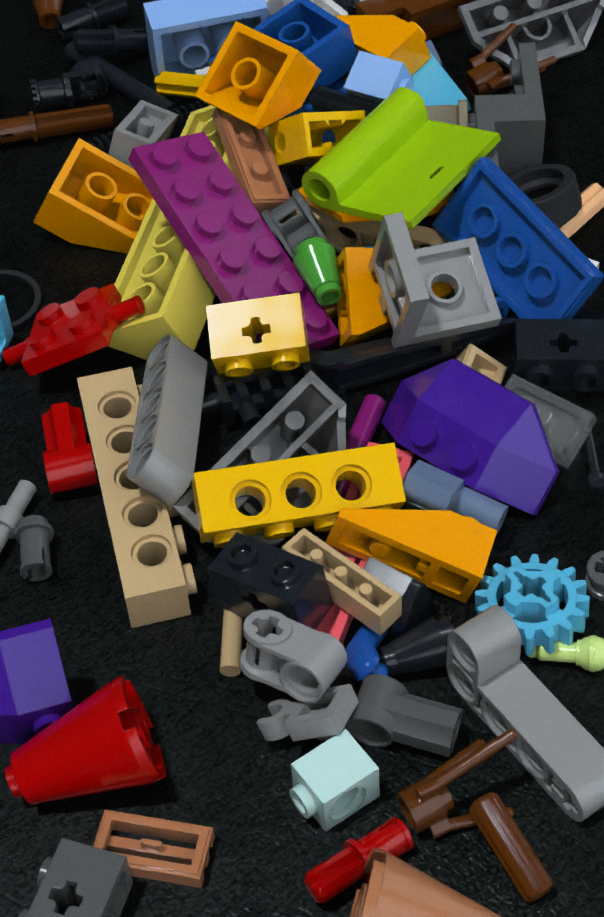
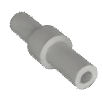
M20 480L6 505L0 506V553L8 539L15 538V529L19 525L20 520L24 518L23 513L36 492L35 485L30 481Z

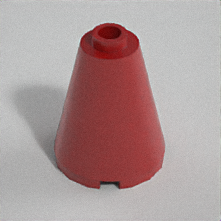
M124 676L111 680L10 754L11 765L5 767V777L12 794L17 799L24 797L29 804L33 805L152 784L166 777V766L160 744L153 746L149 731L153 727L152 722L130 680L125 681Z

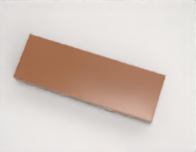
M215 108L212 117L233 174L258 212L264 209L271 211L288 200L290 195L264 129L259 130Z

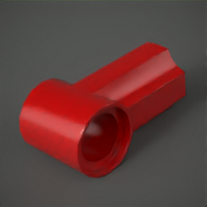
M68 402L51 405L50 409L41 415L47 451L43 452V459L50 493L55 494L99 485L91 443H87L86 426L81 408L73 407Z

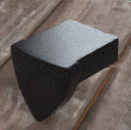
M370 556L363 569L402 596V615L392 624L390 636L397 638L420 624L431 607L434 598L424 583Z

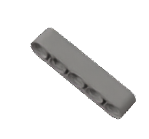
M171 334L164 336L158 342L146 362L126 472L128 479L168 506L181 498L193 478L208 364L206 359Z

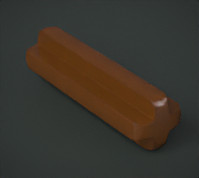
M490 792L479 797L471 804L470 814L519 893L527 902L543 897L553 886V880L498 794Z

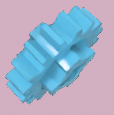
M532 554L529 563H522L516 555L511 556L510 567L505 568L498 563L492 565L493 577L483 575L480 581V590L475 591V611H477V615L493 605H498L503 597L504 605L501 607L508 612L517 625L521 635V645H524L526 655L532 656L535 646L542 645L544 650L551 654L554 653L555 641L559 640L563 644L571 645L573 643V632L583 633L585 630V617H589L590 596L586 595V581H575L576 569L574 567H568L562 571L559 570L558 559L555 557L549 560L547 564L539 563L538 554ZM564 600L566 606L562 611L560 609V602Z

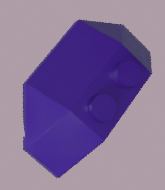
M452 358L402 380L381 421L394 440L439 469L464 480V484L470 488L532 515L538 514L560 473L555 459L552 458L548 439L536 405L457 359Z

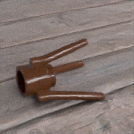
M515 23L509 24L480 54L469 60L472 69L464 73V81L473 97L475 95H491L499 89L511 85L510 73L504 75L502 68L496 61L489 63L486 60L516 30L517 26ZM551 56L538 61L539 73L545 71L548 66L555 64L557 58Z
M509 729L486 744L483 739H478L423 779L396 792L399 807L413 832L418 834L428 829L433 839H436L453 830L477 826L471 814L447 818V812L454 809L455 806L446 785L514 741L518 737V731L516 729ZM506 807L510 815L513 817L514 809L511 807Z

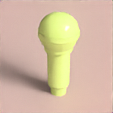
M591 635L577 640V642H573L569 646L560 641H555L554 653L548 654L541 645L535 646L532 656L528 655V657L537 658L539 661L576 663V666H580L589 672L600 671L604 669V638Z

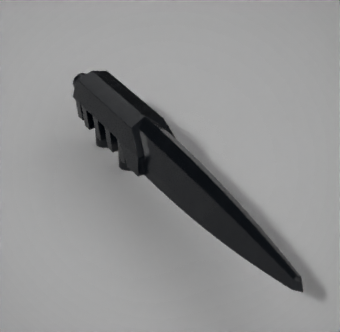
M517 318L501 319L499 325L495 327L393 348L392 337L332 351L312 349L309 350L310 362H302L299 367L292 370L278 371L272 369V367L253 369V373L243 377H229L225 373L213 377L215 392L206 394L203 397L201 415L219 410L226 427L235 425L234 416L240 415L245 428L250 431L262 419L258 410L262 409L266 415L310 370L338 396L346 395V390L393 377L457 355L470 343L477 347L515 330Z

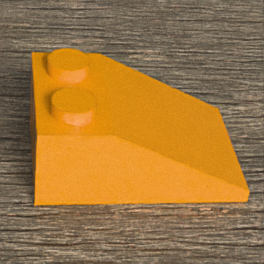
M79 138L51 186L33 223L73 244L128 254L153 197L133 168Z

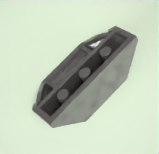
M477 0L459 6L457 11L471 44L481 51L503 32L509 24H516V30L490 56L510 70V61L518 60L519 43L535 42L538 61L551 56H555L558 61L583 52L604 8V0Z
M310 370L210 470L346 450V403ZM294 487L285 492L286 498L292 506L306 508L311 505L310 495L304 489ZM191 488L173 506V509L199 533ZM243 495L235 500L236 508L243 515L255 516L262 512L261 503L254 496ZM264 533L249 535L251 538L272 546H278L285 539L266 540Z

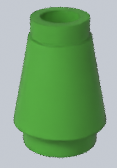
M313 237L301 242L294 251V267L317 299L318 304L328 306L338 302L343 296V291L341 289L334 246L321 237Z

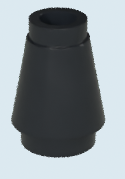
M431 616L389 642L388 645L380 647L391 677L446 666L447 638L449 632L454 630L447 616L438 620Z

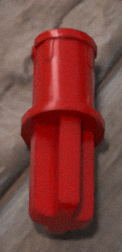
M393 816L358 840L352 838L346 840L343 843L342 851L314 867L305 875L304 884L312 898L317 903H324L360 879L369 882L370 874L363 872L370 851L374 847L385 850L396 857L411 850L414 847V842L406 825L399 818L396 819Z

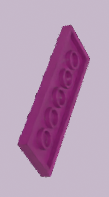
M204 132L138 146L132 149L128 158L129 162L222 304L300 293L305 313L309 350H317L334 344L340 332L323 307L318 304L317 299L294 267L292 261ZM264 333L256 334V342L253 343H261Z

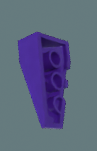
M51 618L0 631V744H24L74 708Z

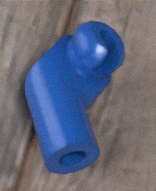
M362 624L345 649L347 652L346 664L351 676L357 682H363L366 676L372 674L389 676V669L379 661L380 656L376 650L389 632V629L380 636L365 624Z

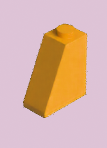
M345 247L337 257L341 289L343 291L342 298L337 302L340 347L352 346L392 327L388 314L383 315L378 300L381 290L376 274H370L368 267L374 248ZM436 282L431 285L433 293L442 299H446L454 290L445 282Z

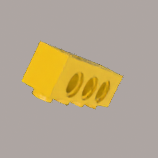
M395 442L195 472L191 482L201 543L213 541L215 548H224L236 532L246 536L264 533L266 540L290 537L295 534L294 528L314 525L315 532H326L331 530L341 508L401 509L406 502ZM340 480L352 481L359 488L360 498L357 500L342 498L336 490V482ZM294 487L302 488L310 495L311 505L306 508H296L288 502L285 492ZM243 495L254 496L261 503L262 512L255 516L243 515L236 508L235 500Z

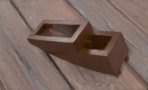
M364 0L355 3L356 15H394L407 22L413 21L423 29L426 34L425 41L464 27L457 9L461 5L476 0Z

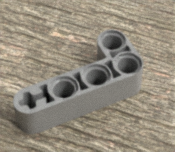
M493 605L449 632L446 664L449 679L459 695L497 737L509 729H516L518 731V737L506 745L508 750L570 818L577 822H582L604 807V748L520 660L522 642L518 627L507 611L498 605Z

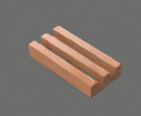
M104 810L93 847L114 851L113 853L120 852L117 854L126 856L131 875L134 877L202 888L204 881L203 871L208 865L210 858L209 849L213 846L215 835L213 827ZM114 830L192 843L197 845L196 849H189L162 844L161 841L144 838H142L141 840L112 836L111 831Z

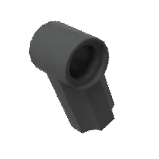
M372 674L364 678L357 695L359 703L346 724L347 731L354 739L373 747H386L394 741L446 757L453 753L462 721L463 709L408 694L407 689L402 683L386 675Z

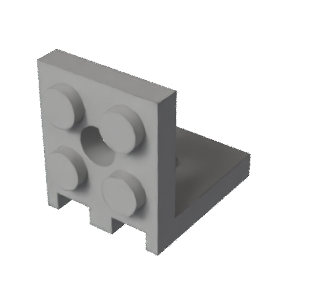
M403 213L384 215L368 267L370 274H376L381 290L378 300L383 315L388 314L394 333L391 342L393 348L499 325L502 318L475 237L414 249ZM436 282H445L454 289L455 296L450 299L439 298L433 293L431 285Z

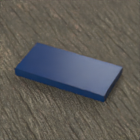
M480 157L432 224L447 242L475 237L492 290L498 297L503 298L508 303L509 308L519 319H572L604 279V274L489 157Z

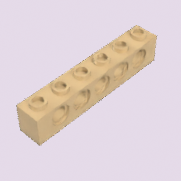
M132 367L79 377L77 382L131 628L191 615L188 595L197 593V587L191 563L181 565L179 555L187 554L185 538L181 524L172 526L170 517L178 516L177 512L173 509L176 503L168 506L126 477L142 384L136 385Z

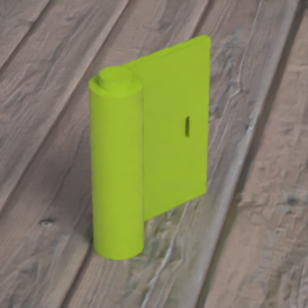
M400 87L394 90L303 174L302 187L309 199L324 209L382 222L384 215L402 212L407 228L413 229L471 171L478 159L485 157L501 141L500 133L429 120L423 98L411 89Z

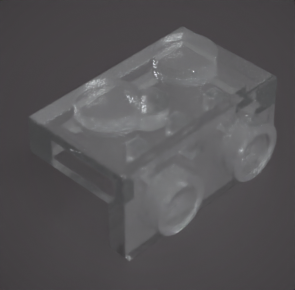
M512 374L505 387L536 405L548 439L552 458L555 459L557 464L568 469L597 422L595 415Z

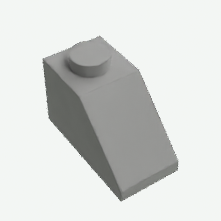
M141 100L115 128L108 155L133 168L128 160L132 149L169 140L178 114Z

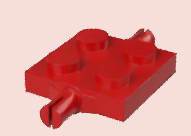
M114 283L100 289L97 287L88 288L75 299L61 305L58 303L49 304L37 313L30 336L24 342L3 349L4 360L10 367L21 362L31 377L107 347L111 343L113 332L118 325L122 324V321L145 313L144 302L139 295L121 302L122 296Z

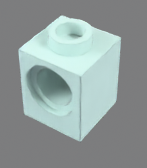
M346 729L291 763L293 788L289 790L291 799L298 811L306 819L313 816L325 832L380 796L379 767Z

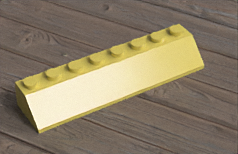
M209 105L192 111L180 137L204 132L233 174L212 117L216 107ZM268 125L263 129L265 131L268 141H270ZM152 198L114 284L122 296L121 302L139 295L144 302L146 310L144 314L122 321V324L118 325L113 332L111 343L108 346L145 360L148 359L158 342L168 334H171L194 351L207 319L206 306L212 305L216 296L205 276Z

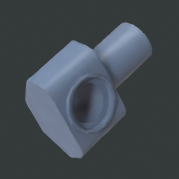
M418 460L408 471L403 482L406 498L404 506L408 509L451 510L462 516L472 517L481 524L497 530V533L503 524L509 508L507 505L465 487L464 480L421 460Z

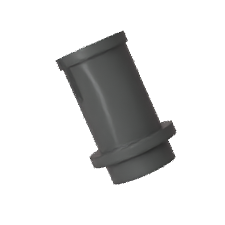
M39 515L24 517L20 520L14 532L15 540L20 544V576L26 579L29 569V581H43L52 575L50 542L54 538V529L45 517Z

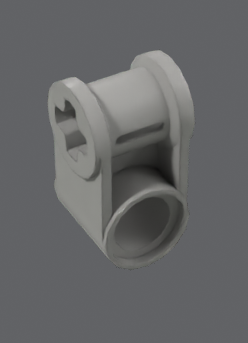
M273 610L252 612L243 623V634L247 640V648L243 650L240 656V669L244 675L251 680L265 683L285 692L300 702L315 703L320 700L347 663V652L337 638L329 633L317 631L291 620L280 612ZM273 627L276 628V634L272 633ZM255 657L259 658V665L255 664Z

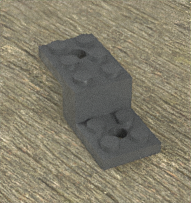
M535 42L519 43L518 60L510 61V84L514 85L513 93L504 95H475L474 113H468V127L500 133L501 141L485 157H489L508 177L527 168L542 165L546 117Z

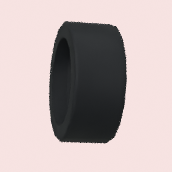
M542 164L527 168L509 177L557 227L564 225L574 218L582 207V198L575 173L568 166Z

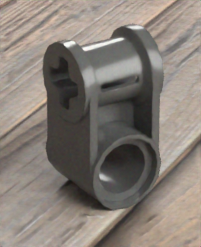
M297 188L292 191L291 198L271 211L268 209L261 211V215L279 243L285 247L292 260L295 258V248L306 239L321 237L331 244L317 223L318 219ZM295 210H298L297 215L290 218L286 222L281 223V220L283 218H285Z

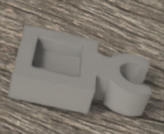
M351 684L329 687L322 698L315 703L291 702L289 699L272 701L267 706L272 716L260 718L256 723L266 741L279 740L289 734L293 741L312 738L328 740L335 735H339L344 730L359 700Z

